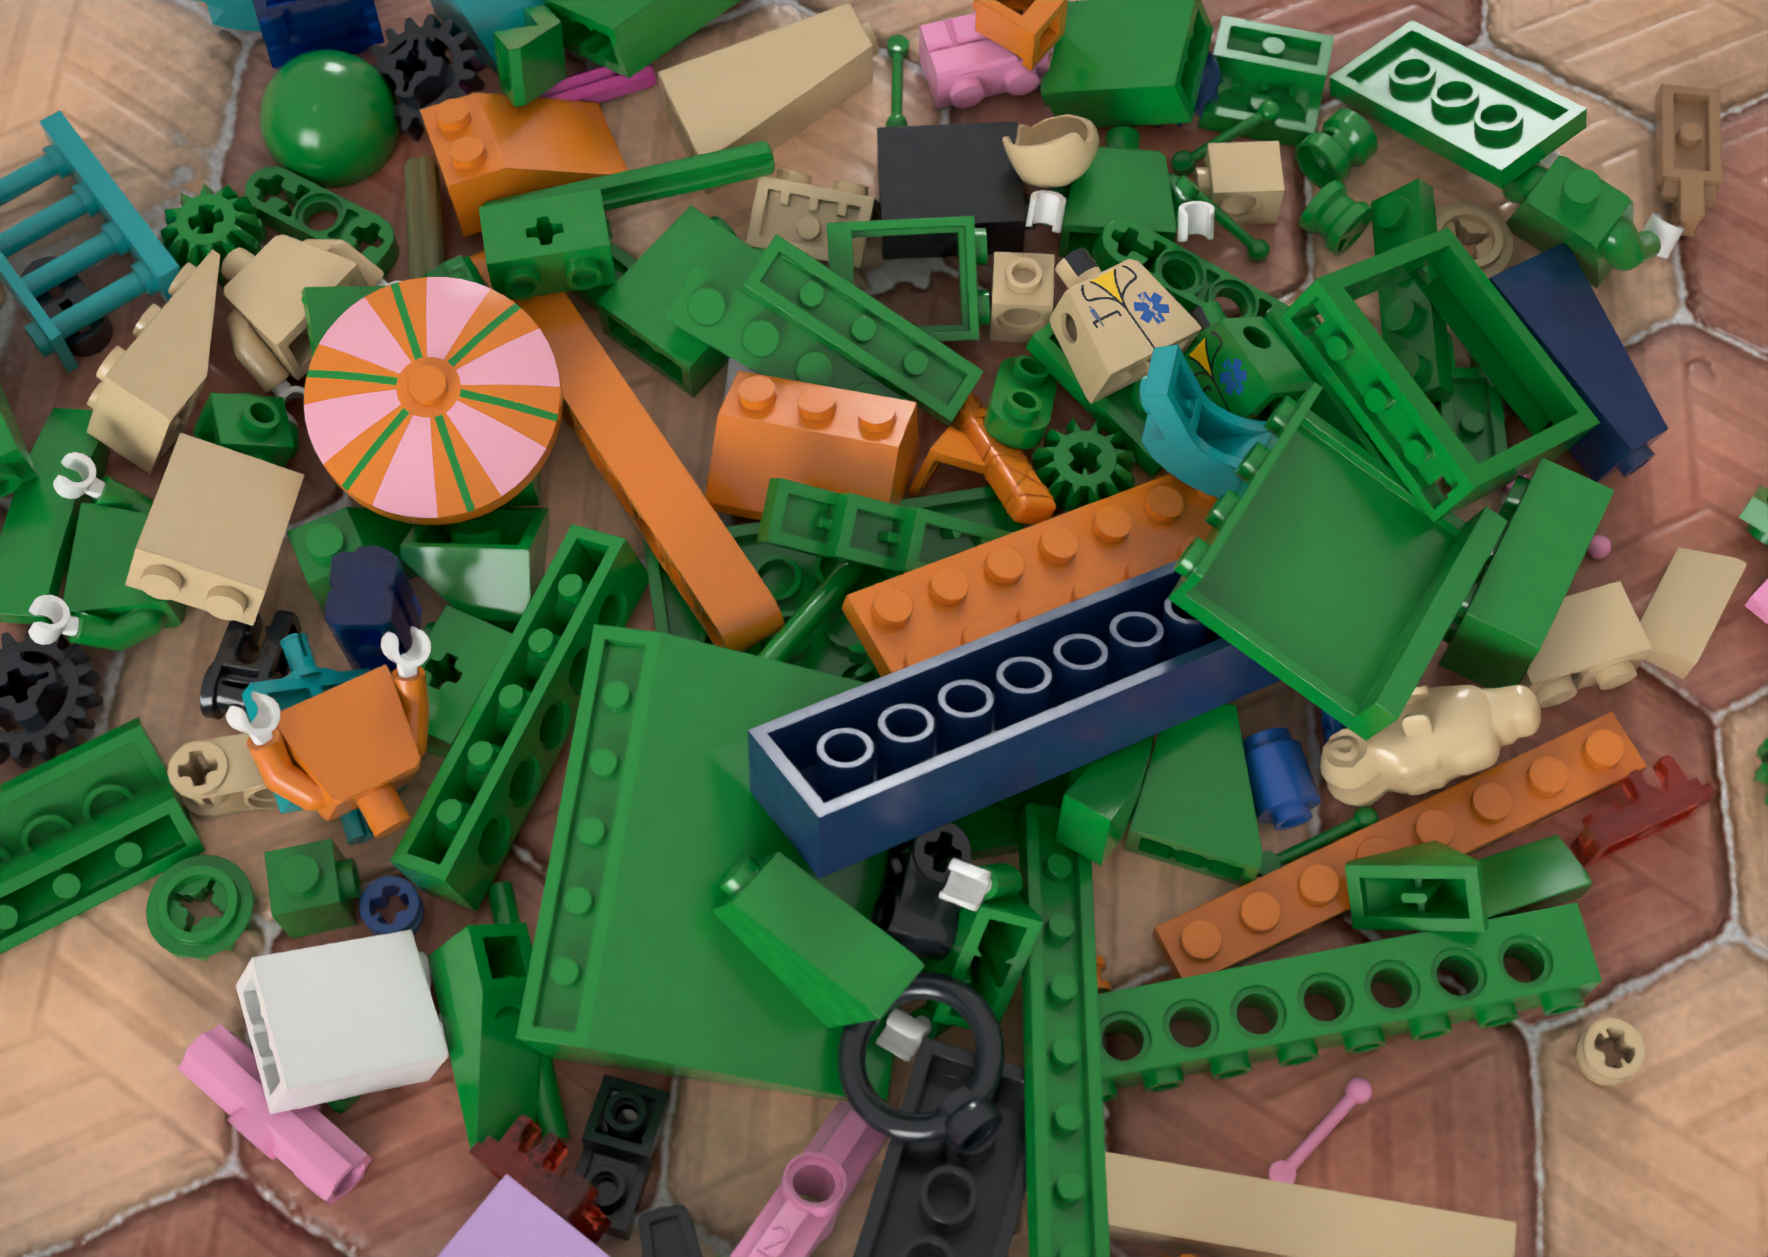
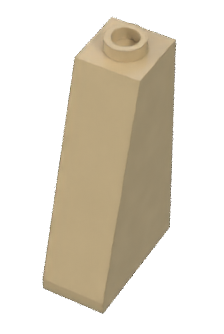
M850 3L659 71L658 78L663 108L687 157L760 141L768 142L772 151H774L873 81V56L879 53L878 43L868 22L860 23ZM722 186L704 189L705 194H708L718 190Z

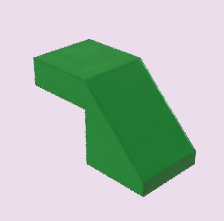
M546 5L523 8L525 27L493 32L499 88L514 107L527 105L566 78L561 21Z

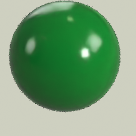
M337 50L311 51L288 61L271 78L264 91L260 105V129L266 148L279 167L287 169L323 188L344 187L369 178L379 171L392 157L400 138L399 125L394 117V104L398 105V102L390 84L375 67L365 60L350 53Z

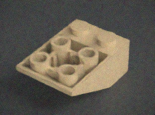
M213 249L198 267L189 262L181 269L168 290L172 297L163 308L152 304L145 311L133 330L132 334L137 338L125 351L121 347L116 346L109 353L96 374V377L102 381L95 388L87 402V405L94 410L86 432L149 474L152 473L177 442L180 432H185L207 377L220 254Z

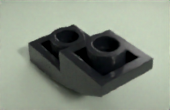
M604 1074L581 1138L583 1150L560 1212L561 1218L569 1224L629 1241L671 1099L669 1092Z

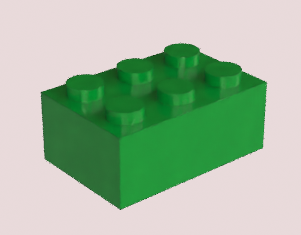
M1543 457L1531 479L1518 474L1505 502L1498 512L1508 522L1442 639L1448 645L1438 665L1486 688L1518 685L1542 647L1615 490Z

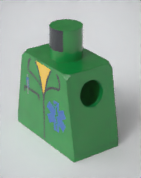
M1218 302L1202 304L1189 313L1202 329L1195 337L1197 343L1184 357L1202 391L1222 409L1247 419L1267 421L1287 395L1297 401L1313 384L1309 375L1270 322L1261 316L1226 318Z

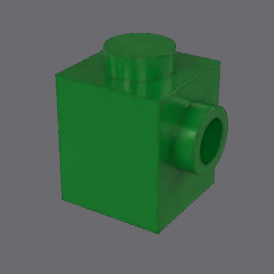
M332 838L264 852L271 914L291 939L357 925L354 898L361 897L358 868L354 858L346 859Z

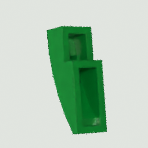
M1155 735L1071 770L1068 790L1064 794L1055 838L1057 842L1102 866L1121 840L1135 813Z

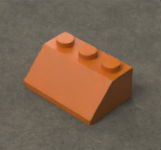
M738 371L718 413L705 497L715 512L761 520L770 478H783L836 493L849 492L900 506L919 457L917 402Z

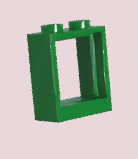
M974 216L827 223L829 269L853 285L852 238L957 233L960 324L919 325L916 327L938 341L979 340V326L990 325L988 289L977 290L976 265H987L986 229H975Z

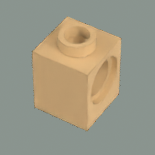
M1279 141L1208 143L1204 166L1195 167L1193 183L1238 225L1276 224L1285 192ZM1214 219V226H1221V225Z
M994 252L989 341L1028 343L1034 333L1050 322L1054 301L1055 254Z

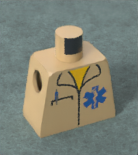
M1079 248L1065 256L1055 267V271L1068 290L1065 291L1051 314L1050 325L1090 404L1148 375L1154 348L1178 345L1184 354L1202 329L1197 321L1137 260L1128 259L1102 272L1087 250Z

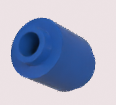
M1284 727L1263 730L1244 739L1242 742L1258 822L1265 824L1273 823L1275 830H1287L1308 822L1313 817L1311 810L1319 805L1321 799L1301 743L1298 740L1292 739L1289 730Z

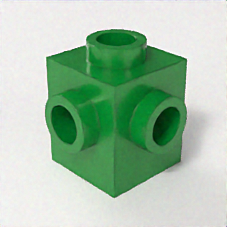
M210 393L193 429L195 438L281 467H285L288 459L295 457L298 448L297 427L288 420L283 397L257 396L252 393Z

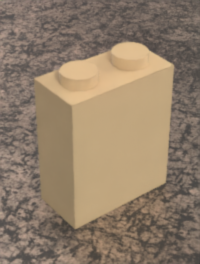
M180 432L135 548L125 585L142 590L157 599L173 600L207 611L219 619L235 620L253 626L265 595L304 474Z

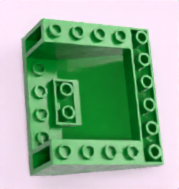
M594 624L516 1039L553 1060L848 1101L840 1082L837 1060L840 1036L844 1026L827 1028L711 912V909L726 894L719 887V884L741 860L750 856L756 861L779 851L871 921L873 908L880 894L888 850L819 879L750 792L748 751L749 729L866 684L865 682L663 632ZM906 848L904 853L909 852L910 848ZM903 1004L897 1006V1008L902 1010ZM893 1009L877 1023L869 1038L866 1049L868 1078L876 1093L888 1104L896 1055L877 1045L876 1041L885 1029L886 1021Z

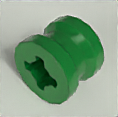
M1333 180L1326 184L1309 202L1300 217L1299 226L1308 234L1318 233L1325 239L1326 249L1337 256L1344 253L1358 240L1371 222L1375 211L1365 201L1355 202L1348 196L1347 186L1339 180Z

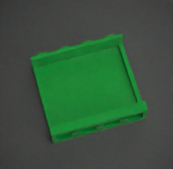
M1314 382L1297 401L1287 395L1270 415L1264 428L1272 433L1265 446L1257 441L1236 468L1234 474L1242 479L1236 492L1234 493L1227 488L1206 515L1204 521L1213 527L1206 539L1203 541L1198 536L1195 537L1176 562L1173 570L1182 577L1168 599L1367 741L1396 721L1401 715L1508 521L1486 506L1467 522L1452 513L1434 523L1393 469L1310 410L1323 388Z

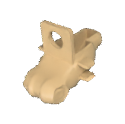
M1427 685L1417 686L1399 718L1369 740L1365 741L1348 728L1342 729L1330 736L1322 749L1320 758L1321 774L1327 781L1328 790L1335 799L1347 805L1370 807L1387 792L1393 791L1400 794L1420 795L1433 789L1442 788L1453 779L1491 767L1496 763L1501 747L1514 743L1518 738L1531 736L1536 733L1541 723L1539 701L1528 687L1522 685L1482 689L1474 685L1430 688Z

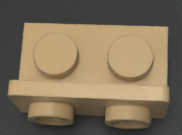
M777 169L776 178L767 176L758 178L745 243L754 249L757 247L767 249L777 234L818 262L829 264L827 223L873 221L874 216L879 215L880 203L874 197L867 196L869 187L861 184L834 180L833 189L810 185L812 176L808 174ZM870 237L852 238L854 269L863 271Z

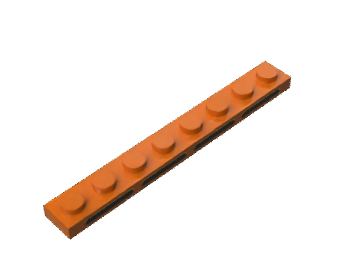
M1610 712L1154 927L1152 935L1176 979L1237 968L1350 914L1345 864L1350 860L1435 840L1461 853L1472 856L1639 776L1646 769L1647 765L1613 712Z

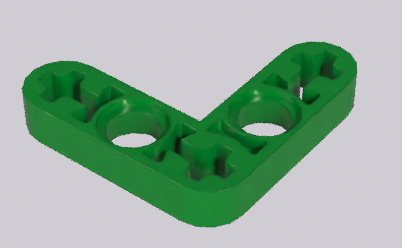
M265 167L249 177L245 185V196L254 203L259 214L258 219H261L263 224L269 228L300 241L306 239H341L346 241L384 272L382 279L387 276L396 264L399 257V245L390 223L383 217L281 167ZM283 190L288 201L287 203L277 197H271L265 202L264 197L267 194L277 196ZM289 204L294 207L293 211H291ZM330 211L337 215L335 223L328 229L316 231L307 227L309 219L318 212ZM377 239L380 240L381 246L379 248L368 246L363 252L361 251L359 245L363 242L372 245Z

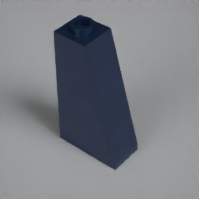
M1565 242L1490 277V282L1600 423L1568 449L1591 479L1599 482L1616 471H1619L1626 478L1649 462L1655 456V453L1649 446L1668 430V427L1573 252Z

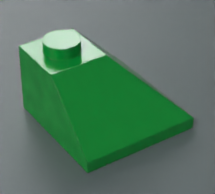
M499 507L487 514L459 523L445 525L414 524L400 545V559L455 609L480 620L487 621V623L499 628L516 627L544 576L550 520L549 508Z

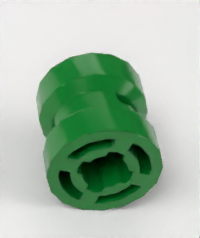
M1339 109L1324 122L1322 132L1311 133L1296 146V162L1306 178L1322 189L1333 180L1344 182L1350 175L1351 167H1360L1376 154L1378 141L1373 128L1366 119L1350 109Z

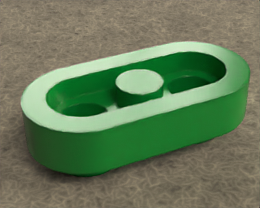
M1020 355L1018 357L1006 358L1001 362L991 387L983 422L987 432L997 441L1013 448L1029 449L1037 446L1043 438L1051 417L1057 380L1034 356Z

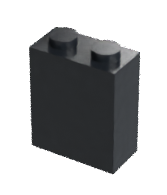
M1018 121L877 127L880 220L974 216L975 229H986L987 255H994V252L1023 253L1025 230H1035L1036 223L1032 227L1026 226L1031 194H1024L1023 181L1011 165L1002 142L1003 137L1008 136L1012 143L1015 144ZM957 233L881 237L883 260L958 256Z

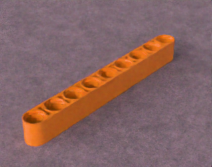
M485 250L470 256L486 287L492 289L486 265ZM560 292L535 296L527 300H511L532 318L549 343L561 380L563 418L712 643L716 646L743 652L777 634L785 623L771 592L566 293Z

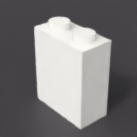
M412 930L251 958L238 980L236 988L270 1114L429 1081L448 1058L449 1051L441 1015L436 1013L429 990L432 982L429 961L425 953L422 951L418 952Z

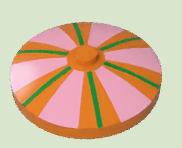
M423 277L397 282L376 290L352 305L333 323L320 341L312 357L304 388V413L309 437L315 452L337 485L359 504L379 515L418 525L459 523L487 514L506 504L530 484L542 469L556 442L562 417L563 395L559 372L549 343L537 324L522 308L499 292L475 282L449 277Z

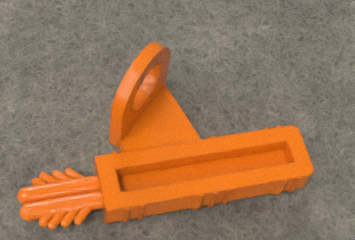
M971 392L959 410V415L953 427L949 426L930 448L909 489L908 495L912 498L920 497L942 462L984 474L985 479L1003 504V508L1005 507L1007 514L1015 522L1038 524L1050 519L1056 509L1053 496L1050 495L1047 487L1042 484L1032 469V464L1028 463V458L1024 455L1022 449L1002 444L987 432L983 422L986 408L982 406L983 403L979 401V397Z

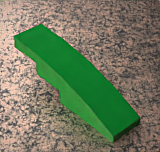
M53 408L31 450L30 457L38 477L22 483L15 491L0 535V622L33 624L34 622L53 623L46 616L31 614L29 609L33 601L39 596L54 595L58 597L62 576L68 575L81 503H91L92 498L87 494L74 499L63 498L56 492L53 481L58 475H61L72 482H82L78 472L67 469L61 463L65 455L73 452L88 456L95 464L96 478L100 480L104 478L110 447L86 432L93 410Z
M770 478L757 542L882 572L902 575L1013 532L919 507L906 508L849 492L836 493L783 478Z

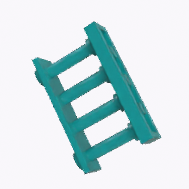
M59 110L39 121L50 143L42 148L44 155L0 178V207L57 175L61 180L69 175L76 182L71 187L73 193L0 233V279L31 322L23 326L37 350L43 358L54 353L69 373L79 366L64 339L144 293L151 297L159 292L167 303L172 297L168 293L169 287L181 269ZM85 214L90 218L100 214L106 222L100 226L102 232L21 278L6 259ZM114 253L119 257L129 253L136 263L130 265L131 273L52 318L48 317L35 299Z

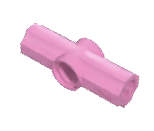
M218 1024L214 1029L202 1033L185 1051V1057L178 1069L230 1115L227 1121L272 1161L278 1158L294 1172L293 1175L320 1199L323 1198L332 1205L339 1198L347 1195L363 1178L372 1158L319 1112L322 1106L317 1104L270 1114L254 1052L233 1032Z
M839 1101L804 1152L795 1156L787 1163L780 1186L730 1257H810L819 1242L824 1241L833 1233L839 1212L889 1137L867 1125L853 1110L850 1103ZM810 1194L822 1202H809L803 1200L799 1195Z

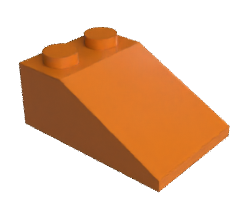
M476 92L420 109L435 160L464 237L482 232L479 207H482L487 201L628 171L598 102L537 97L527 105L514 107L505 95Z

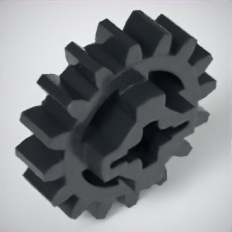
M432 14L427 15L423 27H420L411 17L406 18L405 32L398 35L396 31L388 28L385 33L389 43L385 47L372 45L370 51L378 58L376 63L371 65L386 79L393 92H395V96L401 101V106L394 104V117L398 122L400 135L405 132L413 141L417 142L420 141L424 129H426L420 109L440 104L448 99L459 98L472 92L485 90L486 86L476 74L486 68L485 61L476 53L479 49L478 45L454 21L448 19L441 24ZM446 50L451 52L454 64H451L450 59L445 55Z
M28 628L25 634L24 642L17 643L8 632L1 634L2 649H0V727L5 730H0V765L11 755V758L21 768H29L33 754L39 753L46 761L55 758V747L61 743L71 749L78 747L79 743L73 735L78 727L94 729L96 725L93 719L86 713L87 708L103 705V698L92 687L101 681L100 674L91 663H88L90 658L78 644L70 646L62 634L51 644H38L31 639L28 633L30 628ZM33 663H46V664L41 665V666H37V665H34ZM19 728L24 733H10V731Z

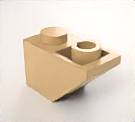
M1621 581L1572 594L1564 598L1541 649L1518 683V685L1528 687L1536 695L1540 707L1547 708L1561 704L1577 694V690L1598 684L1601 690H1609L1619 687L1637 676L1636 669L1651 651L1652 647Z

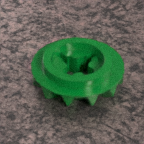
M198 855L177 862L158 878L149 894L146 918L152 936L160 946L179 959L181 957L196 958L207 962L211 955L221 951H233L234 943L246 930L252 929L251 915L253 905L257 901L248 880L249 878L236 864L219 856ZM213 893L211 902L223 916L221 918L218 916L214 918L203 916L197 925H193L195 917L180 901L184 900L189 903L192 900L203 902L208 894Z

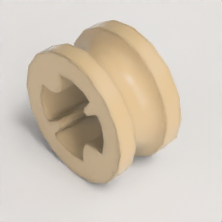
M1606 1018L1594 1023L1579 1037L1575 1046V1060L1580 1071L1589 1080L1599 1085L1614 1086L1625 1082L1642 1067L1645 1060V1044L1641 1034L1631 1024L1621 1019ZM1608 1037L1616 1040L1615 1051L1625 1055V1060L1621 1059L1612 1068L1604 1064L1605 1054L1600 1050L1594 1049V1043L1599 1046Z

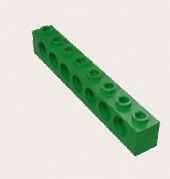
M1572 903L1488 919L1489 928L1486 932L1425 931L1098 994L1103 1103L1118 1097L1117 1089L1143 1084L1144 1090L1147 1093L1162 1092L1184 1085V1076L1207 1071L1211 1072L1212 1079L1214 1080L1229 1079L1251 1072L1253 1070L1251 1063L1277 1058L1280 1067L1296 1066L1319 1058L1318 1050L1344 1045L1347 1054H1357L1384 1046L1386 1044L1385 1037L1410 1032L1413 1041H1424L1452 1032L1451 1024L1476 1019L1478 1028H1491L1515 1021L1519 1018L1517 1011L1542 1007L1544 1015L1550 1016L1579 1009L1585 1005L1583 998L1602 982L1578 904ZM1511 957L1522 961L1530 971L1531 982L1524 983L1513 979L1505 970L1503 958ZM1450 970L1458 974L1465 983L1466 995H1453L1444 990L1438 981L1437 971ZM1382 982L1395 988L1401 998V1007L1387 1008L1379 1004L1371 993V984ZM1320 995L1328 999L1335 1009L1336 1019L1320 1021L1312 1017L1305 1008L1304 997ZM1247 1007L1260 1010L1269 1020L1270 1031L1264 1034L1248 1032L1239 1023L1237 1011ZM1179 1020L1191 1021L1202 1030L1205 1042L1197 1047H1185L1172 1037L1169 1025ZM1112 1033L1126 1034L1136 1043L1138 1055L1130 1060H1117L1105 1051L1102 1039Z

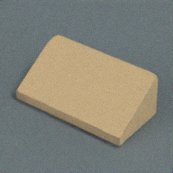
M1678 547L1640 619V624L1652 647L1644 660L1684 680L1701 657L1747 563L1733 557Z

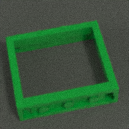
M1449 228L1316 278L1280 316V319L1434 523L1515 481L1518 474L1524 476L1534 471L1542 457L1549 461L1560 457L1600 423ZM1431 265L1438 276L1432 280L1423 267ZM1411 277L1533 436L1478 464L1353 300ZM1320 314L1324 321L1317 328L1310 318ZM1551 424L1554 425V426H1552V427H1550V428H1548V429L1546 428L1547 426H1549V425H1551ZM1442 477L1452 488L1447 494V499L1435 485Z

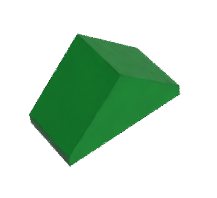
M1435 840L1350 860L1345 864L1353 929L1486 932L1489 928L1481 862Z

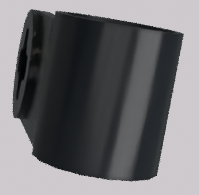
M951 822L888 849V858L880 894L871 915V922L911 953L938 962L943 960L950 952L957 935L959 923L958 912L960 906L939 898V893L946 886L951 872L948 869L950 863H947V859L955 858L969 864L971 861V846L968 837L960 827ZM906 848H910L909 852L904 853Z

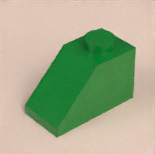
M345 507L286 532L306 581L325 615L419 576L400 559V545L414 524L387 518L368 508Z

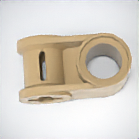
M242 733L204 741H193L181 746L174 752L168 763L167 774L171 785L180 794L184 806L192 815L202 819H216L221 816L257 809L269 810L279 808L274 792L265 786L247 747V740L250 734ZM202 756L206 763L201 764L197 757ZM206 776V784H203V783H204L203 777ZM204 798H210L212 803L207 804Z

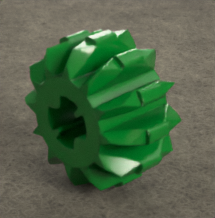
M203 183L199 196L191 198L180 192V204L182 207L164 210L167 226L160 230L162 235L161 242L180 269L189 262L198 267L212 249L219 253L220 262L217 283L224 288L226 279L222 276L221 269L225 257L237 248H244L256 256L262 250L261 244L267 241L265 237L266 229L262 220L258 219L259 214L254 203L247 196L238 197L236 191H233L229 185H226L214 194L213 190Z
M1073 418L1066 425L1065 435L1053 429L1049 430L1044 437V447L1037 448L1033 452L1031 464L1042 484L1047 487L1050 495L1053 496L1056 504L1055 510L1063 508L1065 509L1064 513L1134 488L1135 478L1131 472L1134 470L1136 460L1133 451L1122 450L1124 439L1121 436V431L1104 437L1101 435L1102 425L1099 419L1090 426V431L1081 430Z

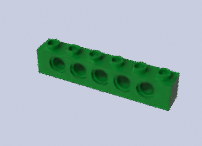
M574 524L570 526L390 859V862L423 893L476 912L478 911L576 722L594 624L625 628L649 582L647 570L625 538Z

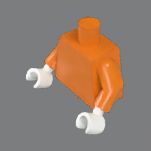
M411 626L410 634L413 638V644L411 649L403 655L399 654V642L395 634L387 632L381 639L383 654L397 663V668L392 673H390L385 664L283 711H280L278 703L273 698L252 692L251 696L257 704L258 712L256 718L251 723H249L248 717L242 708L233 705L229 707L226 713L227 722L232 728L250 734L247 740V747L265 786L270 791L306 811L317 810L322 818L327 821L334 820L359 808L376 839L399 830L412 820L396 790L412 781L421 767L422 758L427 753L430 705L426 672L420 665L429 657L431 642L422 630Z

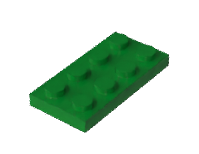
M1413 20L1329 76L1331 96L1500 189L1586 128L1587 108Z

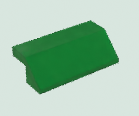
M139 717L0 784V954L161 874L177 862L206 851L189 811L184 806L180 794L170 783L167 774L168 767Z

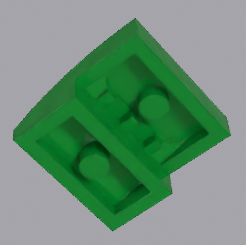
M1222 15L1213 57L1219 65L1224 82L1217 87L1219 101L1204 105L1203 118L1199 117L1197 128L1223 133L1257 113L1262 102L1272 100L1281 109L1279 118L1270 124L1262 122L1241 136L1262 141H1279V144L1296 147L1316 130L1334 36Z

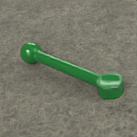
M898 34L891 36L887 41V54L892 58L891 115L887 118L885 127L908 126L906 118L902 115L903 58L909 54V40L905 36Z
M1272 100L1264 101L1259 105L1257 113L1194 151L1181 150L1176 152L1171 159L1174 172L1179 176L1183 174L1185 176L1190 175L1196 167V162L1206 156L1208 143H1229L1262 122L1269 124L1275 122L1280 116L1281 109L1279 105Z
M1183 174L1175 182V185L1191 200L1207 202L1215 207L1214 219L1247 248V256L1251 260L1261 262L1268 257L1270 252L1269 244L1263 239H1254L1209 199L1187 176Z
M1360 807L1354 812L1352 819L1278 854L1269 851L1263 852V859L1257 876L1260 878L1352 832L1362 830L1379 822L1378 813L1371 807Z

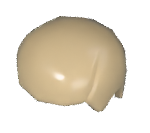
M1065 114L1047 118L1032 127L1021 124L1017 129L1015 144L1012 143L1008 136L1003 137L1002 142L1011 165L1022 181L1029 185L1049 189L1069 185L1081 177L1089 169L1097 155L1100 138L1096 127L1090 120Z

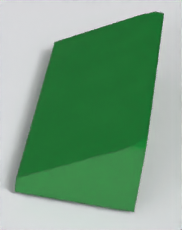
M1557 834L1478 860L1482 866L1488 919L1551 908L1583 897L1593 886L1588 872Z

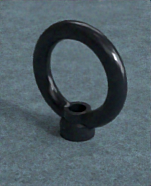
M920 971L879 1020L844 1025L837 1056L840 1082L853 1110L867 1125L877 1132L905 1142L921 1143L947 1138L957 1153H964L987 1139L1002 1123L1003 1116L991 1101L999 1087L1004 1067L1005 1053L1002 1031L992 1008L980 993L970 985L943 973ZM913 1000H934L953 1008L969 1025L976 1045L975 1068L969 1083L947 1096L939 1104L936 1111L928 1113L904 1112L886 1103L872 1087L866 1070L867 1044L877 1023L893 1008Z

